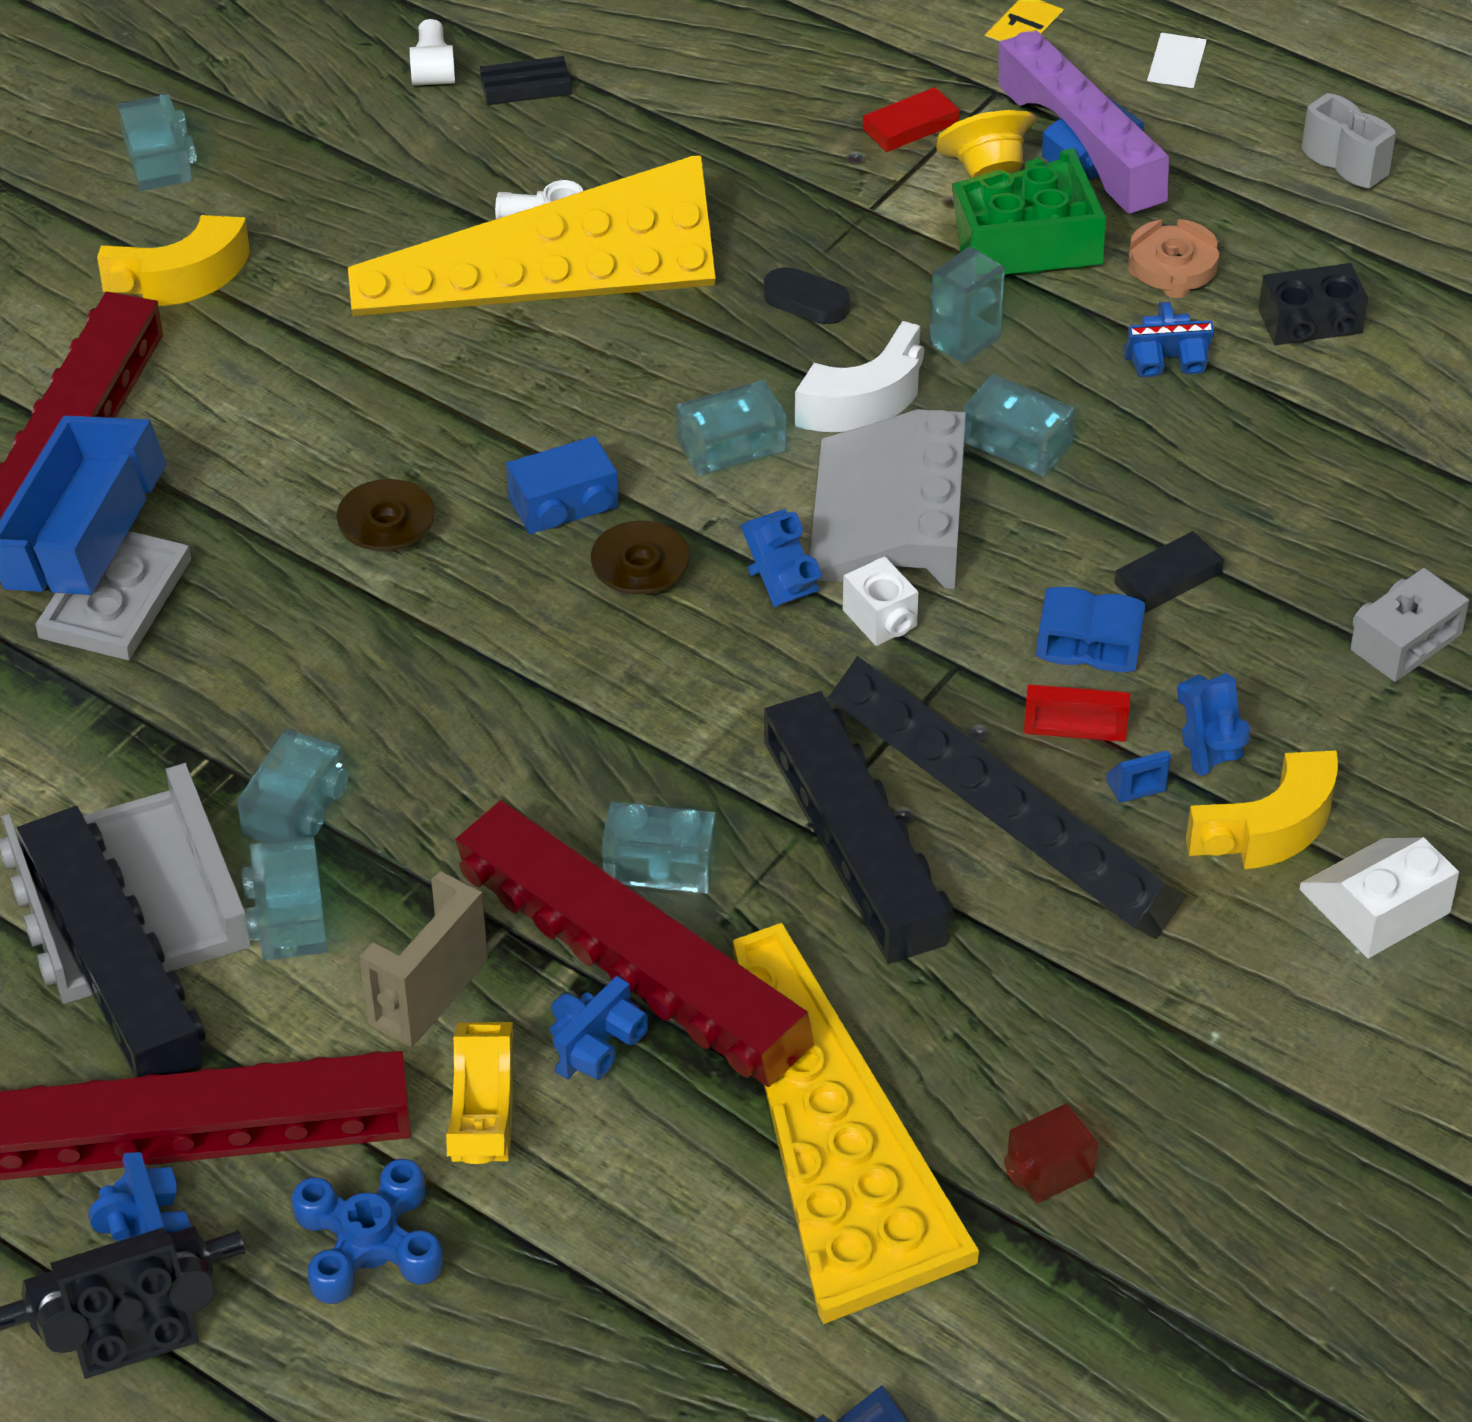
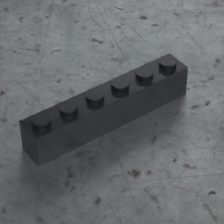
M822 691L764 708V743L886 962L891 964L946 946L948 922L953 921V909L950 900L944 891L938 892L932 883L930 868L925 856L922 853L916 854L909 843V833L901 816L894 817L888 807L887 794L883 784L879 779L873 780L867 771L864 752L858 743L852 744L846 734L845 721L839 709H832Z
M76 805L18 826L17 832L20 846L30 875L134 1078L148 1074H178L202 1065L199 1042L206 1039L202 1021L195 1008L186 1011L182 1001H185L184 990L175 970L166 972L161 963L165 962V957L160 942L154 932L145 934L142 925H145V920L139 902L134 894L125 896L122 890L125 888V882L116 859H105L103 852L106 851V847L96 822L87 824Z

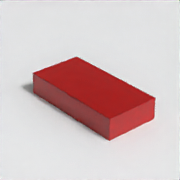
M933 87L863 115V130L887 153L950 127L959 121V109L936 87Z
M1028 684L1024 734L1126 742L1130 692Z

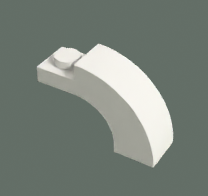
M902 321L884 351L877 358L866 364L849 368H835L814 363L795 391V427L821 432H846L894 417L906 409L918 395L919 369L924 357V347L919 346L920 326Z

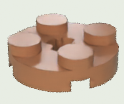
M1163 219L1149 222L1137 229L1131 237L1128 271L1132 276L1137 277L1149 286L1162 289L1167 296L1172 298L1185 297L1189 294L1190 289L1201 287L1213 279L1218 269L1219 252L1217 250L1218 241L1210 230L1198 223L1177 219V226H1162Z

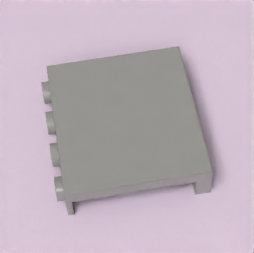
M186 763L165 769L169 791L83 815L87 824L96 822L106 847V851L103 852L105 859H116L125 882V888L122 889L125 896L134 894L137 898L145 920V925H142L145 934L150 932L156 934L164 953L165 962L161 964L166 972L251 947L245 911ZM10 815L1 816L6 834L5 838L0 839L1 858L5 870L16 868L18 875L10 877L18 907L29 906L31 914L25 915L23 918L32 947L42 944L45 952L37 955L44 983L46 986L56 983L63 1004L91 996L92 994L30 875L20 846L18 834L16 835Z

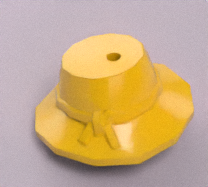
M1002 110L980 113L958 121L938 135L936 149L937 152L946 158H958L972 178L996 170L1006 171L1010 174L1021 170L1023 165V136L1032 128L1038 118L1034 113L1028 111Z

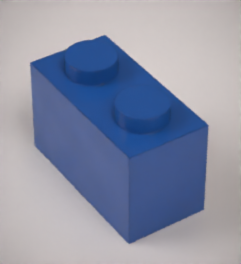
M596 436L506 463L508 498L529 535L619 507L617 471Z

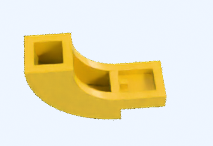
M201 215L197 227L189 236L179 242L163 247L140 248L101 245L97 259L103 292L142 294L143 298L157 300L158 306H169L189 302L218 290L239 273L249 257L250 247L246 217Z
M1337 751L1285 753L1279 788L1263 799L1247 803L1190 806L1186 834L1189 856H1220L1241 853L1244 869H1252L1282 862L1304 850L1318 837L1329 818L1338 771Z
M458 1022L453 1037V1104L446 1133L447 1156H451L452 1162H465L469 1164L508 1161L513 1104V1022Z

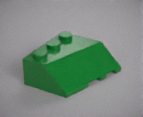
M1074 147L1060 151V159L1044 163L1042 159L1036 158L1025 162V170L1011 174L1006 171L996 170L952 184L960 253L970 278H994L998 275L1022 272L1036 274L1043 270L1061 268L1082 269L1089 265L1103 264L1106 217Z

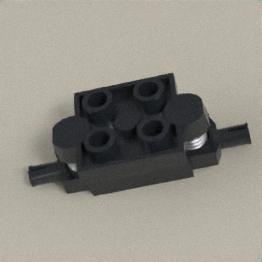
M195 1226L173 1233H166L164 1227L52 1262L50 1263L52 1271L23 1280L22 1300L0 1306V1331L29 1322L31 1328L51 1351L67 1353L76 1350L85 1379L198 1343L199 1339L192 1313L206 1307L214 1297L212 1263L239 1254H245L240 1232L235 1230V1232L205 1241L203 1235Z

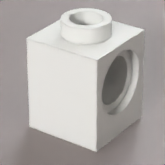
M885 556L843 575V611L875 646L894 637H900L917 627L919 592Z

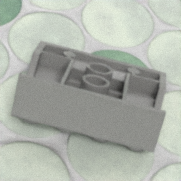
M917 409L821 440L810 556L816 559L822 573L818 581L843 582V575L885 556L897 567L927 568L944 588L955 589L966 412Z

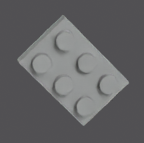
M128 531L92 595L54 594L35 624L38 638L129 661L191 561L189 545Z

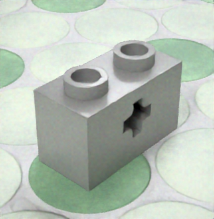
M1423 568L1407 580H1399L1387 594L1374 603H1366L1358 610L1352 623L1354 631L1350 650L1392 681L1397 682L1462 635L1469 599Z

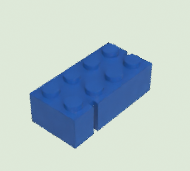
M84 416L62 417L0 519V582L3 589L43 592L49 586L53 593L93 594L147 500L145 493H151L167 465L151 420Z

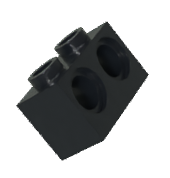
M1352 263L1263 275L1258 310L1274 346L1363 333L1368 296Z

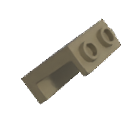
M438 871L431 879L435 916L400 956L374 942L359 956L368 1025L411 1048L414 1047L488 961L482 892L477 890L470 882L464 879H455L441 871Z

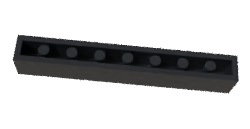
M857 656L828 698L1135 929L1157 939L1186 899L1187 895L883 670Z

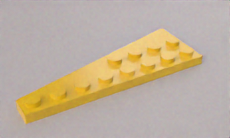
M701 155L684 158L348 267L352 316L714 286L716 278Z
M779 923L734 939V961L808 1011L814 1045L770 1087L766 1085L764 1087L816 1307L823 1324L978 1264V1248L784 925Z

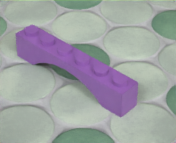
M1037 30L1022 32L1015 37L999 41V87L1019 106L1028 103H1039L1059 115L1075 132L1087 150L1106 192L1128 214L1167 201L1169 156Z

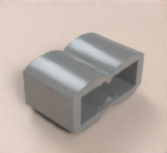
M1326 93L1307 106L1302 150L1318 164L1335 168L1351 184L1371 188L1389 175L1396 132L1384 120L1370 114L1361 113L1360 109L1348 99Z

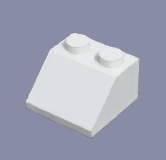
M1424 837L1382 838L1301 882L1299 890L1367 958H1370L1449 914L1459 871Z

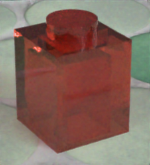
M1068 1103L1010 1129L1008 1152L1004 1158V1163L1012 1182L1017 1187L1024 1186L1036 1204L1094 1177L1098 1142Z

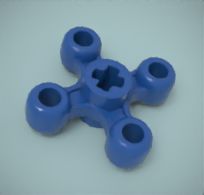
M409 1159L391 1161L384 1167L380 1175V1187L376 1194L360 1193L350 1197L347 1201L340 1198L333 1185L322 1178H308L296 1186L292 1194V1209L298 1224L304 1229L311 1231L328 1229L338 1237L335 1247L318 1253L312 1258L308 1266L309 1288L313 1296L320 1302L337 1304L344 1301L351 1295L354 1289L355 1274L359 1267L364 1269L376 1268L384 1265L388 1260L398 1266L402 1276L410 1283L417 1285L428 1284L440 1275L444 1267V1255L439 1239L432 1233L424 1230L411 1233L406 1232L397 1224L399 1216L403 1212L416 1209L422 1204L426 1195L425 1175L416 1162Z

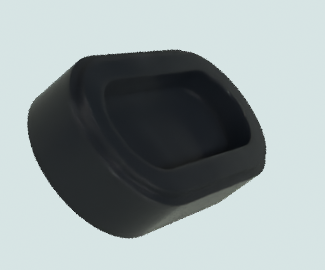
M790 267L774 269L764 278V299L775 308L821 324L839 322L849 313V292L838 283Z

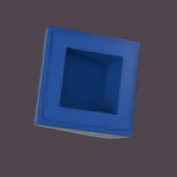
M1167 750L1119 763L1107 772L1106 780L1118 802H1126L1166 791L1171 755Z

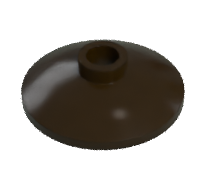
M397 479L374 480L357 486L345 495L337 509V523L342 535L354 545L373 551H392L410 546L428 533L434 521V505L429 495L417 485Z
M629 521L611 527L598 537L591 550V565L597 578L614 590L628 594H650L669 588L682 578L689 565V549L684 538L666 525L652 521Z

